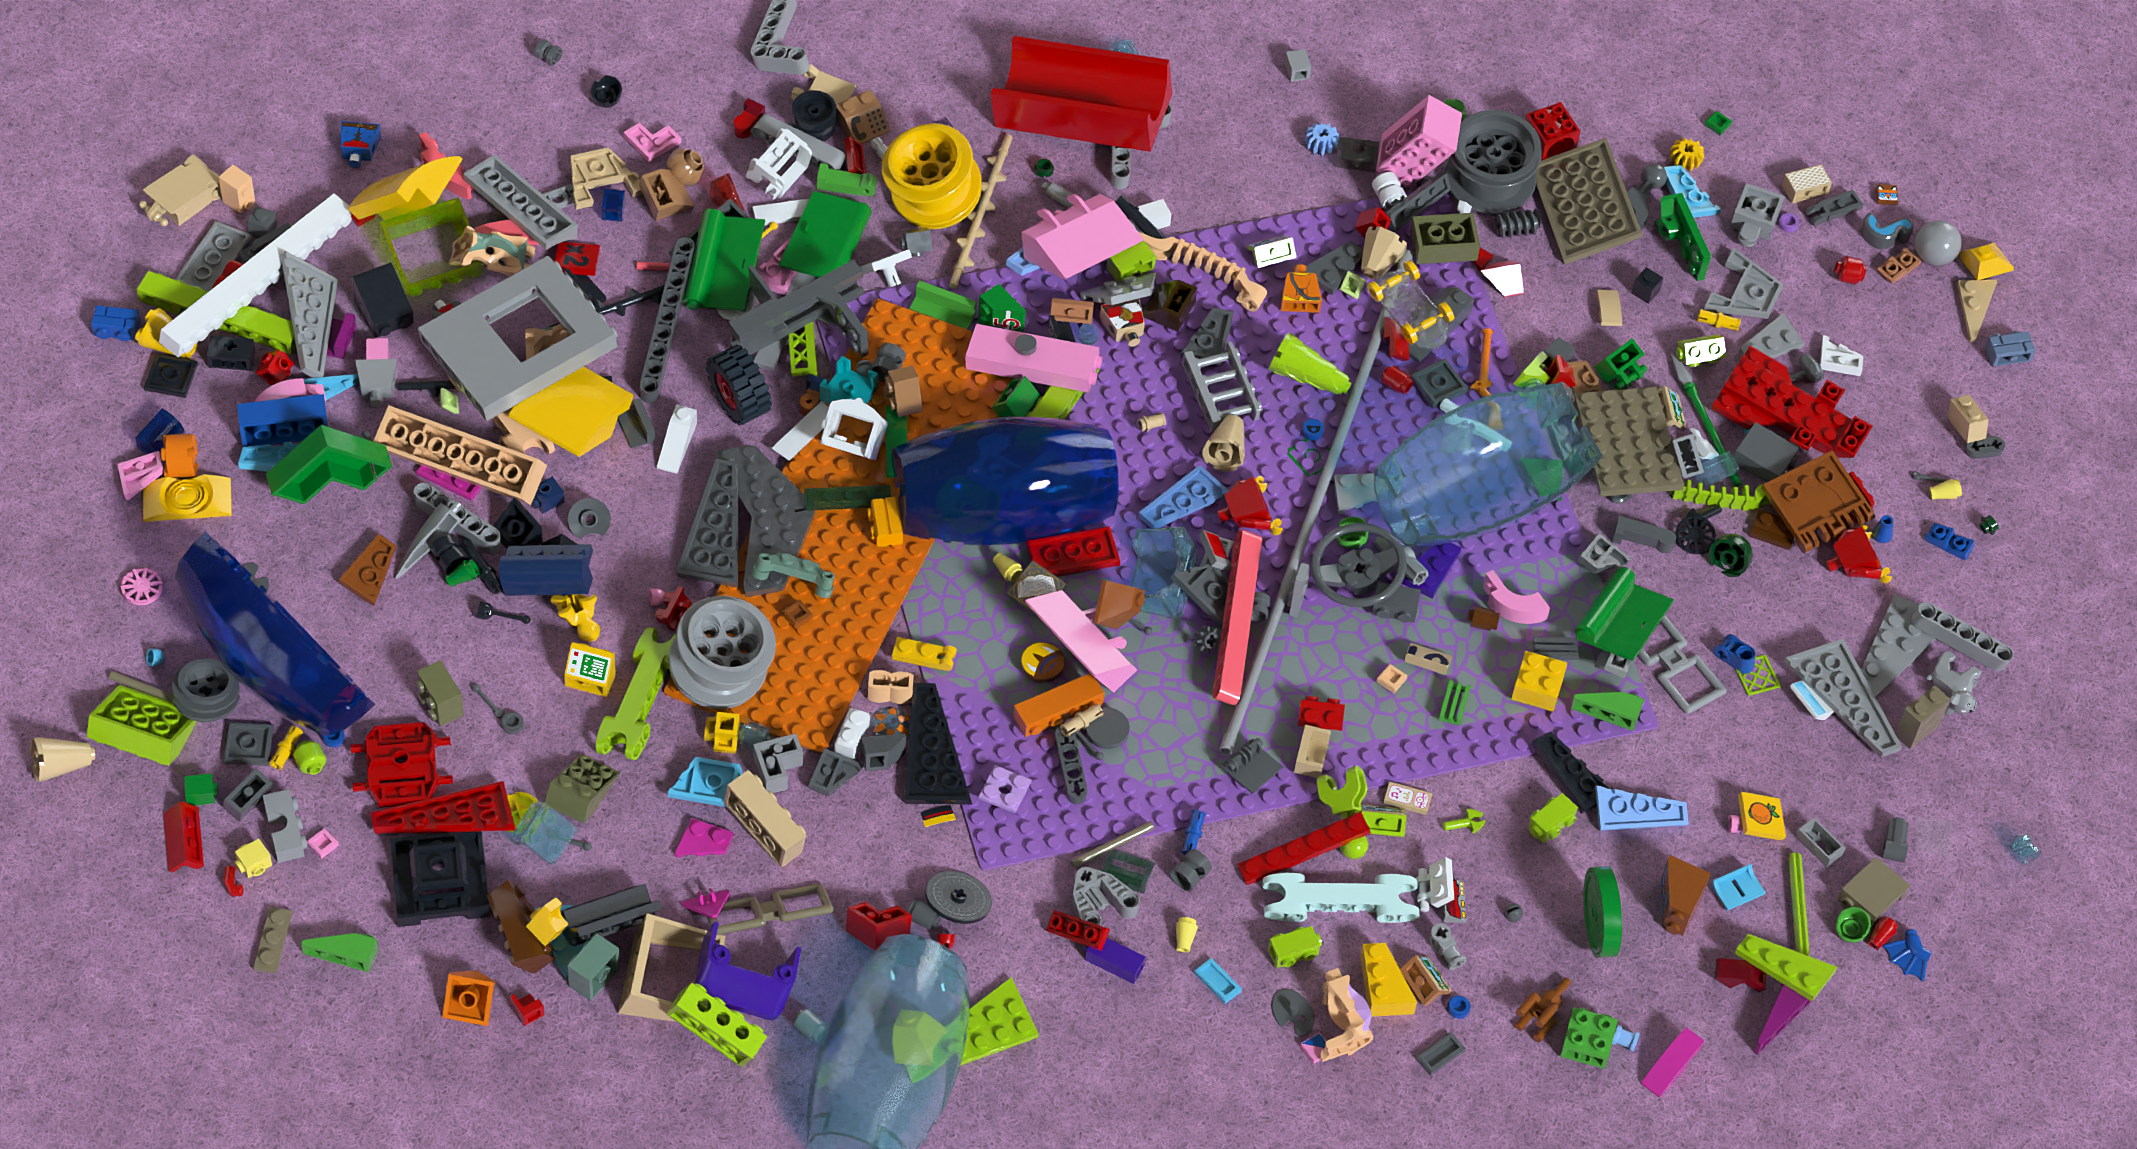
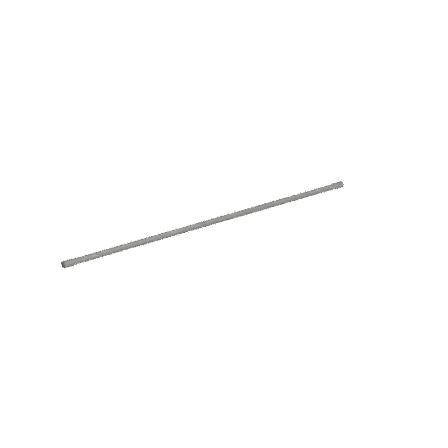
M1406 249L1404 255L1398 261L1395 275L1406 272L1403 263L1408 260L1412 261L1414 253L1411 250ZM1402 278L1401 282L1389 288L1240 698L1220 745L1219 751L1222 754H1232L1237 734L1288 598L1294 570H1298L1383 338L1384 318H1390L1404 278Z

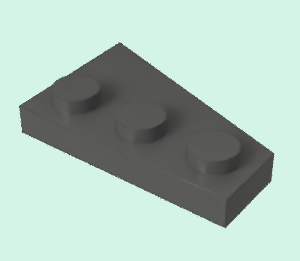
M1349 241L1307 265L1306 272L1315 273L1319 288L1333 295L1342 285L1347 272H1353L1361 263L1364 249Z

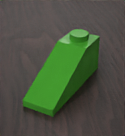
M1626 692L1575 694L1571 709L1634 731L1645 699Z
M351 933L306 939L301 944L303 954L365 972H369L378 951L377 939L369 934Z

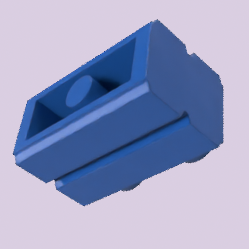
M96 306L91 323L93 336H97L100 339H107L108 337L118 338L121 341L136 340L135 336L141 321L139 310Z

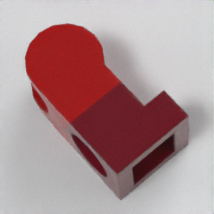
M747 98L744 102V112L734 119V135L741 139L749 137L751 135V128L765 114V106Z

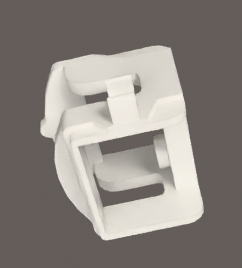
M780 128L775 142L760 159L753 158L751 160L746 178L751 179L755 183H759L763 177L767 178L771 183L766 188L765 194L768 192L773 196V199L776 197L781 198L808 168L812 151L807 147V143L787 128L786 130ZM798 149L796 161L782 176H779L777 171Z
M861 398L832 401L826 420L823 419L821 428H824L820 443L876 460L888 422L872 407L863 403ZM842 414L874 424L868 444L858 441L850 444L846 442V437L836 435Z

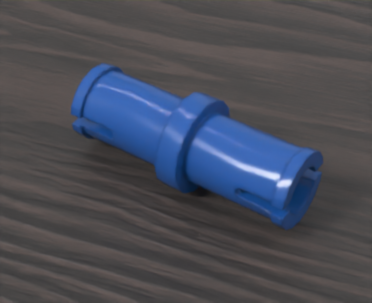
M1192 810L1189 826L1185 829L1186 837L1181 850L1182 854L1197 848L1198 840L1202 838L1203 834L1201 829L1206 816L1204 811H1201V814H1199V810Z

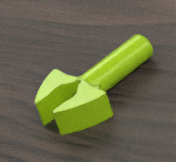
M1466 809L1467 816L1465 818L1444 822L1443 829L1447 831L1468 827L1472 830V833H1476L1485 825L1486 820L1473 821L1472 819L1481 818L1483 813L1473 809Z

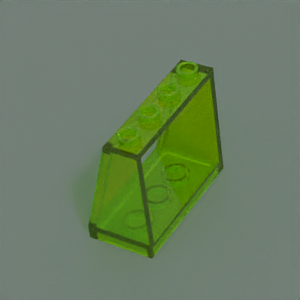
M459 197L379 222L378 238L389 262L392 263L406 295L417 296L423 292L422 290L428 288L436 290L442 287L444 283L450 282L454 284L460 282L463 277L469 275L470 277H476L484 271L485 263L480 260H472L470 265L409 284L392 244V240L449 222L453 223L460 237L465 227H470Z

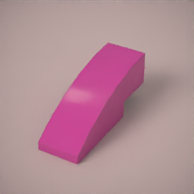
M1685 1027L1658 1059L1641 1084L1657 1097H1660L1701 1050L1705 1040Z

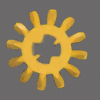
M1683 137L1681 141L1676 140L1670 149V162H1675V166L1681 165L1684 169L1687 167L1690 172L1693 167L1698 169L1704 159V147L1700 146L1699 141L1694 142L1692 138L1686 140Z

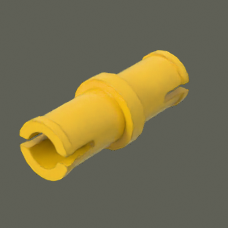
M1703 309L1699 311L1700 314H1698L1697 322L1715 325V328L1718 329L1720 327L1735 331L1739 329L1741 318L1723 315V312L1714 313Z
M293 725L290 726L283 741L278 743V749L269 762L271 767L277 768L279 766L278 769L282 770L289 755L294 753V747L303 734L300 728L295 727L294 729Z

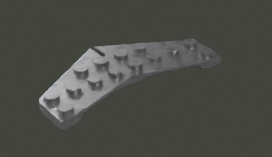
M746 445L716 450L717 459L737 463L738 496L752 519L744 576L745 596L751 597L780 592L785 589L790 576L770 571L766 580H759L751 574L753 565L757 563L758 556L761 553L775 555L777 552L798 557L815 516L814 504L757 447Z

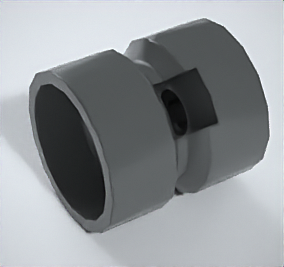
M892 343L882 344L870 370L878 373V380L885 383L888 371L902 367L906 358L905 351Z
M1191 849L1182 858L1181 862H1178L1170 870L1169 874L1175 884L1183 890L1190 892L1200 882V879H1203L1211 871L1212 866L1204 854L1196 849Z

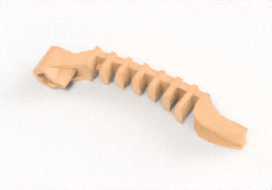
M1139 232L1146 244L1156 255V260H1167L1172 252H1174L1172 257L1173 264L1177 265L1180 256L1183 255L1185 256L1183 261L1186 266L1189 265L1192 259L1195 261L1194 264L1197 269L1200 268L1201 264L1205 265V272L1208 274L1211 269H1214L1217 279L1224 274L1226 284H1229L1231 279L1235 280L1234 290L1239 292L1236 301L1241 303L1247 310L1257 311L1267 296V291L1263 286L1248 279L1245 273L1246 268H1240L1236 266V263L1228 262L1225 257H1218L1216 253H1210L1203 247L1195 246L1194 243H1187L1182 238L1181 240L1175 237L1156 239Z

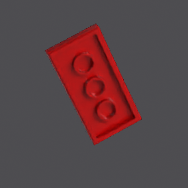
M1110 526L1026 541L1030 561L1033 560L1056 577L1120 566V558Z

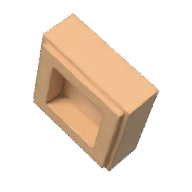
M1389 664L1378 676L1376 682L1392 693H1395L1407 680L1408 675Z

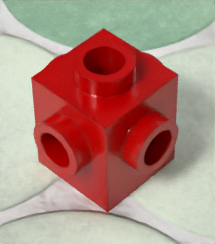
M280 350L267 352L262 356L261 364L255 373L267 384L274 385L284 381L290 375V369L294 362L288 358L286 353Z

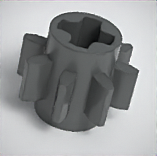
M1202 625V629H1195L1192 639L1197 644L1195 649L1210 653V649L1217 648L1220 639L1216 634L1217 629Z

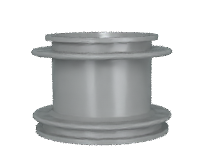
M712 596L696 602L681 617L676 636L670 647L669 668L675 685L688 699L707 708L729 709L747 702L761 688L767 675V669L774 658L776 638L773 628L767 617L757 607L740 598ZM726 633L733 634L734 637H731V636L727 635Z

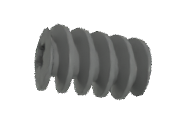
M1527 209L1525 213L1519 210L1517 214L1515 211H1511L1509 214L1503 212L1501 215L1496 213L1495 216L1496 228L1501 238L1505 237V232H1508L1509 237H1512L1513 231L1519 237L1521 230L1528 236L1529 229L1532 230L1533 235H1536L1537 229L1541 224L1538 209H1534L1533 212Z

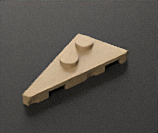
M1958 280L1957 287L1970 342H1974L1977 338L1997 280Z

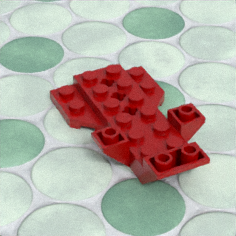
M1751 345L1711 406V409L1745 429H1751L1755 422L1760 425H1766V427L1775 425L1792 435L1789 441L1808 451L1812 447L1824 454L1833 450L1837 458H1854L1873 427L1857 416L1851 419L1834 409L1845 389L1827 379L1815 398L1792 384L1785 365Z

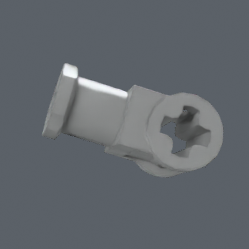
M1443 923L1433 926L1429 938L1430 946L1436 949L1440 957L1443 956L1449 964V970L1462 966L1467 961V958L1462 956L1456 948V941L1451 935L1450 927Z

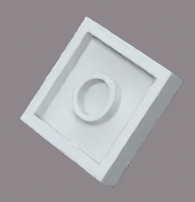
M905 250L860 267L863 274L883 270L889 288L901 283L894 267L896 263L909 259L912 256L910 250Z

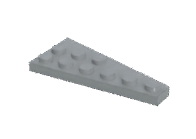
M285 251L281 254L300 371L312 378H320L324 375L338 279Z
M1895 594L1861 669L1875 698L1936 640V638L1916 628L1911 622V616L1920 604Z
M1844 638L1785 657L1784 662L1880 757L1901 750L1902 746Z

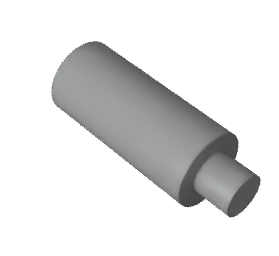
M1044 182L1042 189L1046 191L1047 196L1067 208L1074 206L1066 199L1073 193L1054 182L1051 184Z

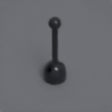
M480 601L477 618L487 620L496 615L519 620L524 624H529L531 618L527 615L522 617L494 611L490 603Z

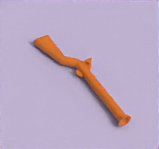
M1485 328L1481 330L1483 340L1479 380L1471 385L1470 389L1479 392L1488 402L1486 425L1493 430H1502L1503 426L1496 399L1487 390V387H1490L1492 384L1488 380L1491 336L1494 332L1492 329Z

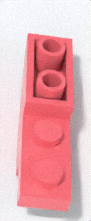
M427 132L419 135L420 147L423 150L421 152L422 164L445 158L444 153L438 151V145L434 138L431 139ZM459 164L445 188L458 196L470 199L472 198L471 190H473V187L463 180L464 172Z

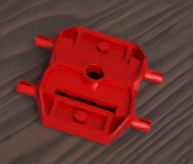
M425 722L374 726L366 735L364 743L351 744V754L367 753L368 772L366 782L352 783L353 792H369L379 808L400 806L433 798L438 788L437 786L453 784V775L439 776V773L436 771L435 748L437 746H451L450 736L436 737L434 731ZM398 757L407 758V761L404 763H397L395 760ZM425 777V780L380 783L381 780L394 781L395 779Z

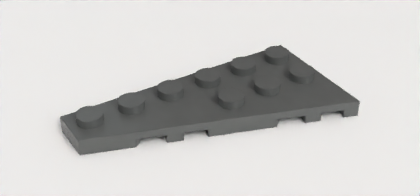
M715 459L676 570L677 576L738 588V465L736 462Z

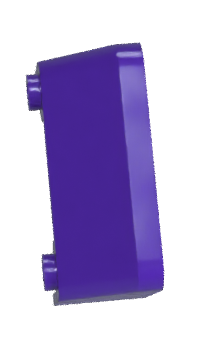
M714 921L703 937L694 984L697 983L707 990L706 993L711 997L720 998L729 1009L766 1020L777 1019L784 1010L795 982L801 947L797 946L786 960V963L780 964L774 969L772 977L729 964L731 958L729 950L725 946L715 943L719 923Z

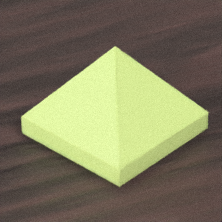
M1348 271L1339 290L1358 299L1366 280Z
M441 388L439 407L454 414H459L458 396Z

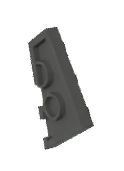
M1213 308L1201 324L1200 329L1190 339V343L1182 350L1180 358H1183L1184 352L1192 351L1195 358L1198 359L1224 353L1234 312ZM1222 362L1216 363L1214 365L1221 366Z

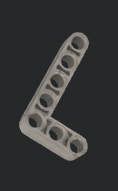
M796 0L771 1L750 51L754 65L758 70L804 74L810 69V64L803 48L781 46L797 7Z
M1168 104L1160 128L1167 127L1170 124L1172 114L1170 104ZM1112 146L1111 185L1116 189H1125L1129 185L1131 149Z

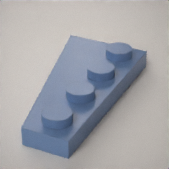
M1199 465L1141 510L1138 517L1151 529L1155 530L1224 499L1225 494L1229 490Z

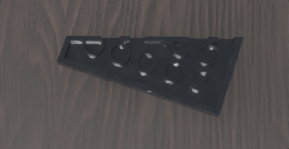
M913 683L905 804L972 805L936 684Z

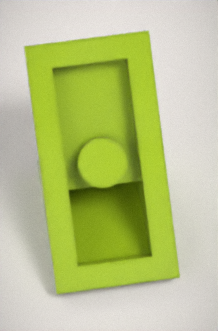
M1541 351L1513 384L1516 387L1542 389L1551 379L1542 370L1546 366L1543 362L1548 355Z

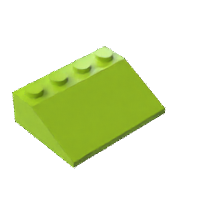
M119 685L89 715L87 738L98 743L113 746L118 750L136 754L138 757L147 758L159 764L169 766L180 754L197 721L181 714L172 702Z

